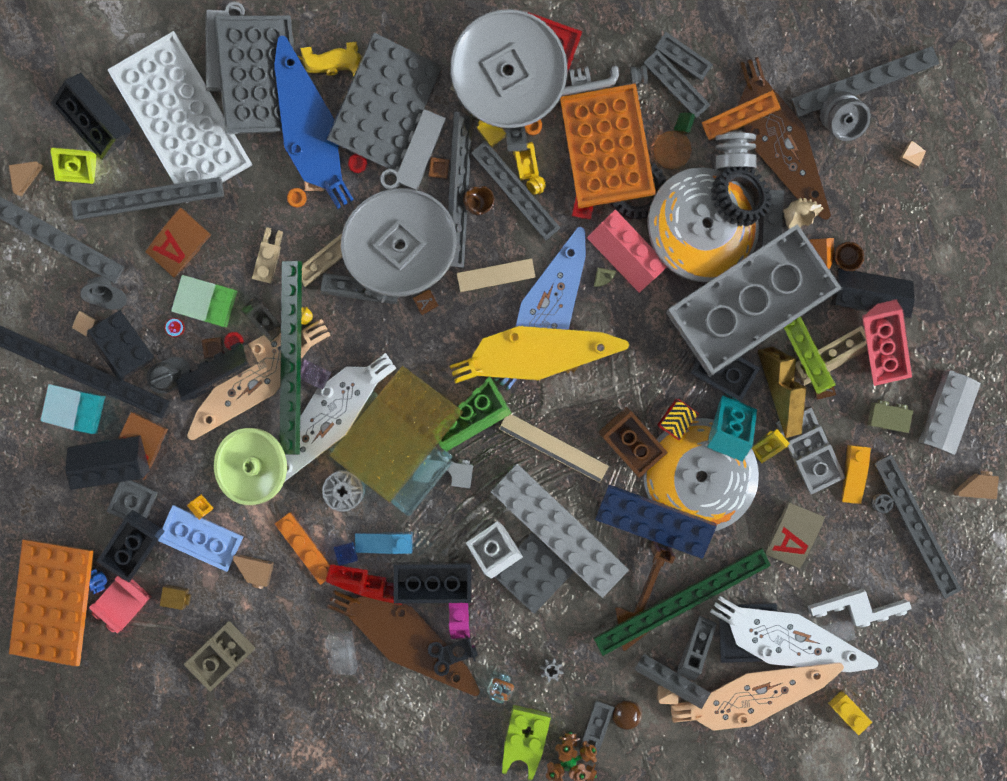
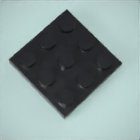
M777 603L735 604L742 608L777 612ZM721 604L722 606H724V607H726L727 609L731 610V607H730V606H728V605H726V604ZM719 610V613L727 617L728 614ZM719 618L720 662H762V659L736 645L730 624Z

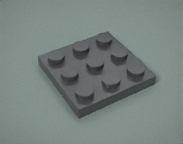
M531 533L517 547L523 557L500 572L495 578L535 614L573 574V571Z

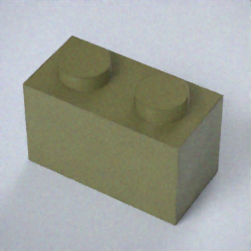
M878 400L877 403H871L867 425L909 433L913 410H908L907 405L896 404V407L889 406L887 401Z

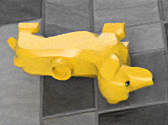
M357 42L346 43V50L337 48L320 55L314 54L311 47L301 48L302 56L297 57L307 73H326V75L332 76L338 74V71L349 70L354 76L362 55L357 52Z

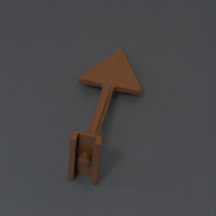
M651 542L650 548L654 556L653 566L634 612L616 607L618 624L644 611L660 568L665 562L671 564L674 562L675 555L671 547L659 548L657 542ZM647 633L622 646L623 651H626Z

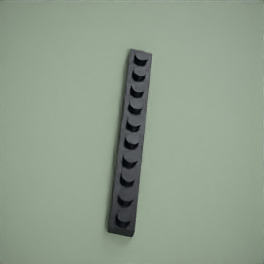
M0 325V347L161 419L164 418L171 403L170 400L125 380L119 382L114 375Z

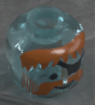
M502 673L500 676L492 677L487 690L491 700L504 704L505 701L511 699L515 689V684L511 681L512 677Z

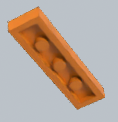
M772 90L702 122L709 141H711L717 135L731 132L781 108Z
M290 512L276 522L275 525L321 585L326 581L330 564Z

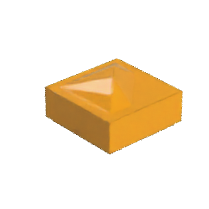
M202 494L187 505L199 520L214 509Z

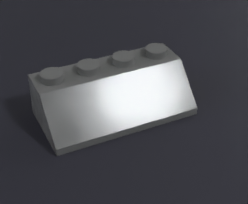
M944 370L919 443L955 455L981 383L951 370Z

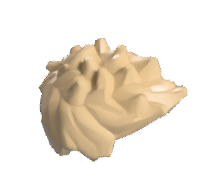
M799 198V200L791 202L788 208L783 209L788 229L797 224L799 227L809 226L813 223L814 217L824 208L821 207V204H817L816 201L812 202L811 199L807 201L806 198H803V201Z

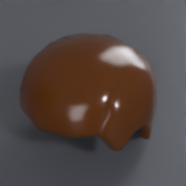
M486 186L471 187L464 194L463 203L465 208L473 215H483L494 206L495 198L493 192Z
M844 242L835 251V261L844 271H855L864 262V251L855 242Z
M628 700L616 704L612 713V719L617 727L631 730L641 722L642 710L637 703Z

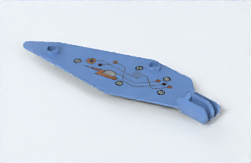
M578 227L522 300L515 327L525 326L569 330L586 257L585 229L583 227ZM569 249L573 251V256L571 257L567 254ZM494 377V380H495V381H498L499 378H498V377ZM502 378L499 384L503 386L509 378ZM512 378L505 389L509 391L517 379Z

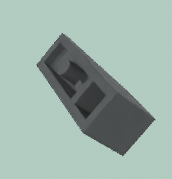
M701 616L698 617L677 670L679 675L694 681L701 674L717 625L716 622Z

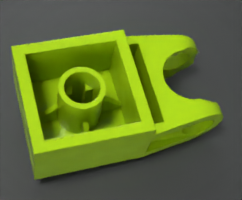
M513 705L504 741L503 774H507V770L514 761L522 760L528 765V779H533L543 754L551 720L550 713ZM530 727L531 732L525 733L523 729Z

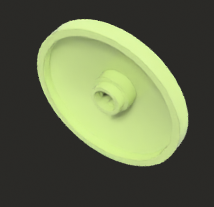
M244 428L230 433L220 443L214 458V473L219 487L227 497L239 504L256 505L269 501L280 491L286 478L287 461L280 443L270 433L257 428Z

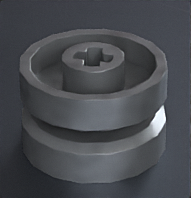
M842 91L831 95L824 102L820 112V119L822 124L839 140L851 141L860 137L867 130L871 114L869 108L854 94Z

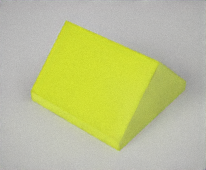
M51 148L55 181L94 184L97 157L95 153L85 150Z

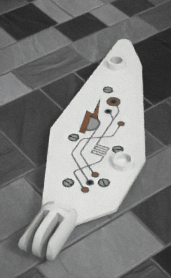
M386 353L368 367H345L315 391L300 417V455L285 454L287 466H289L285 481L348 433L377 383L396 369Z
M721 596L718 597V600L730 606L731 610L715 602L714 606L728 614L727 617L714 609L710 611V613L730 624L736 645L769 664L805 667L842 663L844 666L842 672L875 669L878 666V662L874 658L799 614L742 608ZM851 654H854V657L852 659H849V656Z

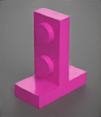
M449 603V631L451 639H463L465 635H468L470 638L468 603Z

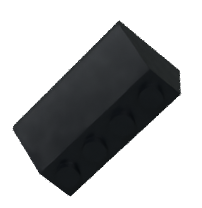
M82 73L64 80L51 102L101 161L118 148L132 131Z
M837 268L836 281L842 289L833 294L831 306L868 312L879 303L897 300L902 308L903 318H912L915 301L913 281L858 271H844L841 268Z
M238 342L230 347L231 350L227 353L222 351L214 355V360L209 363L206 360L198 364V369L193 372L190 369L182 373V378L177 380L181 401L194 400L258 364L248 343L241 344Z
M141 435L67 448L65 473L70 490L143 479L150 472Z
M395 562L394 604L471 603V562Z

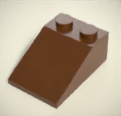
M628 407L624 408L599 431V434L639 478L668 453Z

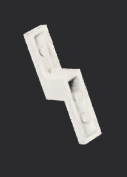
M863 589L807 606L811 615L822 617L827 615V611H841L847 605L852 623L860 628L869 626L870 622L875 620L878 622L888 620V616L894 614L896 616L904 615L907 613V610L912 609L910 602L906 599L871 609L867 593Z

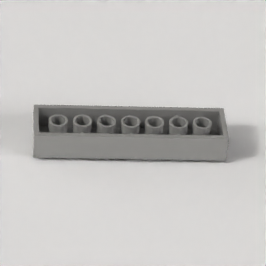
M518 463L491 489V493L602 598L629 571L612 552Z

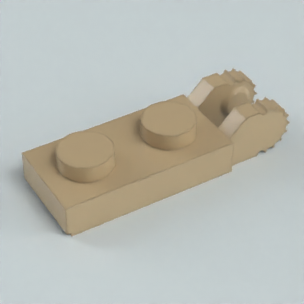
M266 228L252 279L272 283L281 249L280 243L283 231L278 230L275 237V245L268 243L271 236V228Z

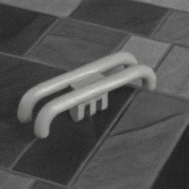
M588 66L584 67L585 75H582L581 68H577L578 76L575 77L573 69L569 70L572 86L565 87L561 97L612 88L619 77L618 67L613 66L611 68L610 78L591 82Z

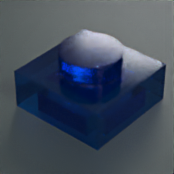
M353 542L334 547L339 566L358 561Z

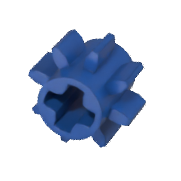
M96 569L91 571L89 592L92 591L93 594H96L105 589L103 585L107 583V579L103 572H97Z

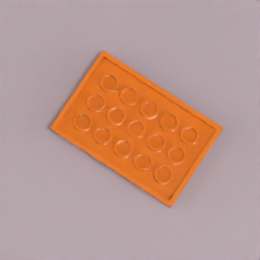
M636 83L560 97L578 207L583 208L655 195Z
M27 539L22 540L9 654L70 666H80L93 550Z

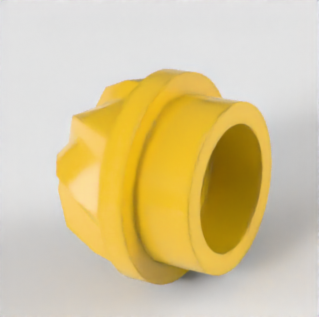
M532 176L527 181L526 187L532 195H539L546 188V182L541 176Z
M305 306L302 307L301 324L307 325L312 321L313 315L308 307Z

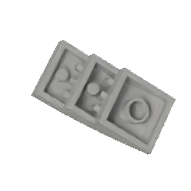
M810 406L805 408L802 434L788 437L786 440L790 443L787 449L809 493L814 494L845 479V476ZM780 421L776 422L778 430L785 437Z

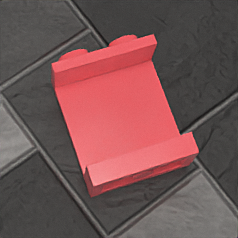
M117 576L115 581L89 609L96 619H102L106 623L107 629L111 632L119 633L152 596L133 579L128 583Z

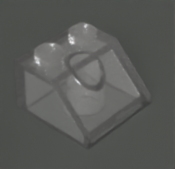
M352 630L330 633L328 639H325L327 651L330 650L331 658H328L329 669H333V674L354 675L358 669Z

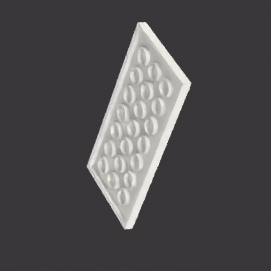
M174 31L108 69L112 79L174 184L221 177L223 183L253 165L236 135L225 133L224 115L210 91H206L205 82Z

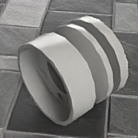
M727 132L726 134L715 136V142L724 143L715 146L716 150L724 151V154L716 156V170L725 171L728 167L742 166V168L749 167V170L756 169V155L747 153V151L756 148V144L747 143L756 141V135L745 132Z
M349 469L339 470L331 474L325 480L322 487L325 503L336 511H349L355 508L362 501L365 494V484L362 477ZM343 486H345V490L348 491V493H345L344 496H342L341 492L338 491V489H341Z

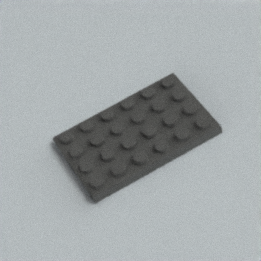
M215 16L214 25L225 133L282 132L274 62L277 41L280 36H285L294 50L291 16ZM287 61L288 66L294 65L293 61Z
M375 32L372 33L326 140L387 169L395 170L402 161L400 158L404 148L407 149L409 145V135L411 131H415L417 116L423 112L442 66Z

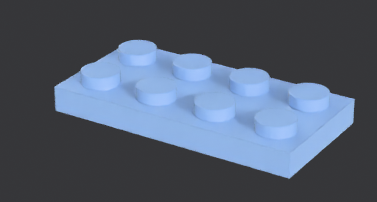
M173 505L162 528L165 532L158 541L228 572L233 562V557L236 555L244 536L207 519L201 518L199 520L193 513Z

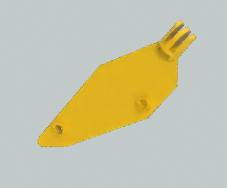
M518 326L483 338L471 358L449 367L452 370L468 365L453 371V377L472 372L454 379L455 384L476 376L540 380L628 349L629 343L626 340L603 332ZM599 345H602L604 347V350L598 351L597 347Z

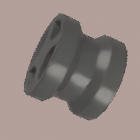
M642 65L640 68L630 67L631 84H648L646 65Z
M883 493L874 495L871 501L873 509L880 513H888L894 505L893 499Z

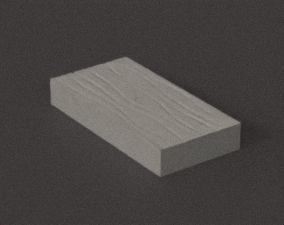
M797 224L668 309L666 313L710 377L842 288Z

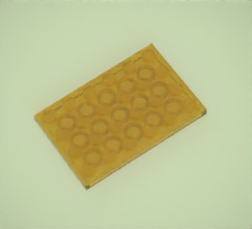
M402 366L329 456L390 503L463 411Z

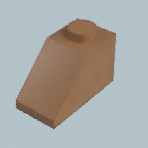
M981 471V474H973L954 490L953 495L997 499L999 476H994L991 471Z
M240 554L234 555L233 561L247 583H251L252 587L259 589L269 585L274 562Z

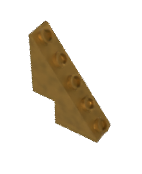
M774 346L759 349V358L786 438L802 434L806 387L794 381L796 359Z

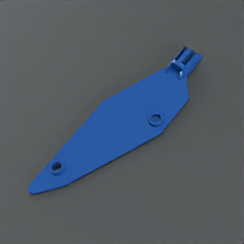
M280 36L277 41L274 67L284 148L303 180L326 189L335 206L339 209L341 205L332 190H334L343 205L347 204V200L339 186H341L350 202L354 199L342 180L338 145L326 140L334 123V118L285 36ZM287 61H293L294 65L288 66Z

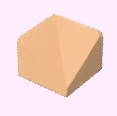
M910 141L899 159L914 168H918L926 151L915 142Z
M658 686L657 700L660 704H678V695L663 686Z

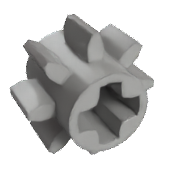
M555 658L552 661L545 659V666L540 665V669L545 670L541 677L547 676L548 682L554 678L558 681V675L563 674V671L559 670L562 663L557 664ZM551 666H554L556 671H553L552 674H550L548 669H550Z

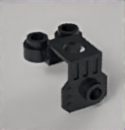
M465 635L464 640L444 647L438 642H432L427 649L431 657H438L439 661L434 664V672L439 676H445L449 672L450 665L468 658H472L473 662H475V657L478 656L475 645L471 646L468 635ZM433 646L438 647L439 651L437 653L432 652ZM456 646L463 647V656H454L453 649ZM440 664H443L445 667L442 672L438 671Z

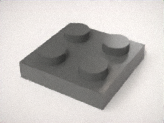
M134 480L119 482L106 512L125 519L133 509L147 519L158 491Z

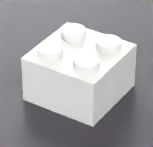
M498 521L466 542L484 574L491 579L523 557L505 527Z

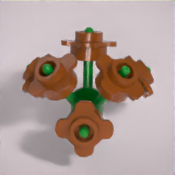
M572 732L565 733V736L559 737V739H562V744H557L555 751L558 752L561 762L559 764H553L552 762L547 764L546 778L552 781H563L562 777L565 775V771L569 770V777L574 781H593L594 778H597V771L594 770L596 764L593 767L587 764L586 769L583 763L576 765V761L580 759L586 762L591 760L593 763L597 761V750L594 745H589L587 741H584L582 743L583 747L580 748V755L577 756V751L574 750L573 746H577V742L581 738L576 737V734Z

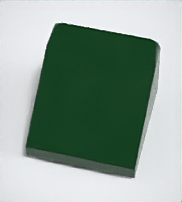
M680 113L674 131L687 135L691 130L695 114Z

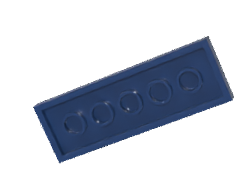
M608 485L595 517L596 521L703 559L717 527V523L612 485Z

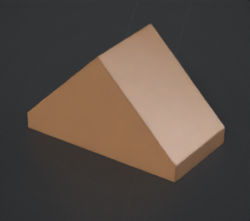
M36 161L9 165L13 193L22 197L44 165Z

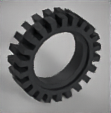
M650 162L656 194L662 184L666 182V177L655 163L652 164ZM624 200L610 204L624 217L641 219L648 217L652 200L648 204L639 207L631 206Z
M728 167L715 178V181L712 183L714 187L711 188V193H714L711 198L712 200H717L713 205L715 208H721L717 212L719 214L724 212L725 216L723 218L725 220L731 218L730 223L735 224L737 222V226L740 227L743 224L745 227L757 222L769 211L768 208L771 206V202H769L771 195H767L770 189L769 187L764 188L767 184L766 181L761 182L759 179L762 176L760 174L755 176L756 170L751 169L749 171V167ZM731 181L741 182L750 190L754 198L752 210H743L732 201L728 193V186Z

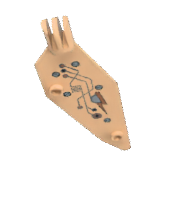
M322 319L301 330V359L311 346L331 336L329 332L324 333L327 330L325 325L318 327L324 323ZM281 326L248 344L258 364L212 390L196 412L187 434L190 440L197 439L277 392L280 388ZM211 416L212 422L209 424L207 420Z
M830 663L746 673L710 692L711 694L702 709L690 702H680L677 705L670 704L672 722L697 720L713 731L752 726L825 687L844 669L842 663Z

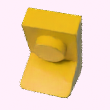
M533 142L527 143V150L513 151L521 181L532 176H539Z
M776 429L775 431H769L752 446V450L757 459L763 463L785 449L790 443Z

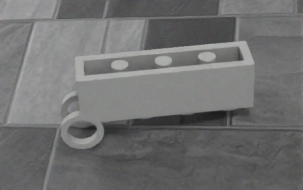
M238 2L229 3L225 11L206 10V91L221 92L214 17L230 16L228 13L230 10H237L240 16H244L245 9Z
M425 109L423 113L418 114L415 124H418L415 131H411L408 138L410 142L408 149L404 148L400 158L403 160L401 166H397L395 170L387 169L381 174L380 180L385 189H397L402 185L409 189L418 190L445 125L446 118ZM393 174L397 177L394 185L385 184L387 175Z

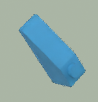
M413 532L355 533V553L410 554L413 552Z

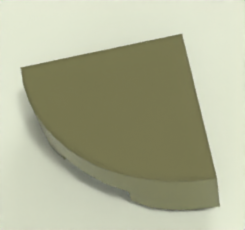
M597 267L593 287H601L608 284L614 278L616 271Z

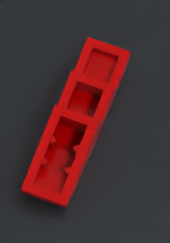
M330 564L326 577L327 583L364 597L394 603V583L387 582L386 577L368 575V570Z

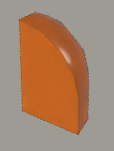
M834 238L809 239L829 269L834 259Z

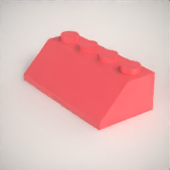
M616 209L587 237L594 247L638 293L667 268L659 259L655 250Z
M897 300L879 303L863 316L874 386L912 377L902 308Z

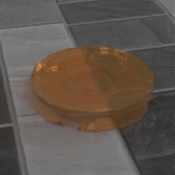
M668 131L660 135L653 148L654 158L657 163L671 170L685 165L692 152L689 139L678 131Z

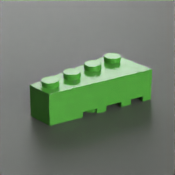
M489 376L482 386L473 391L472 395L465 402L463 401L432 432L440 447L447 452L512 413L495 382Z

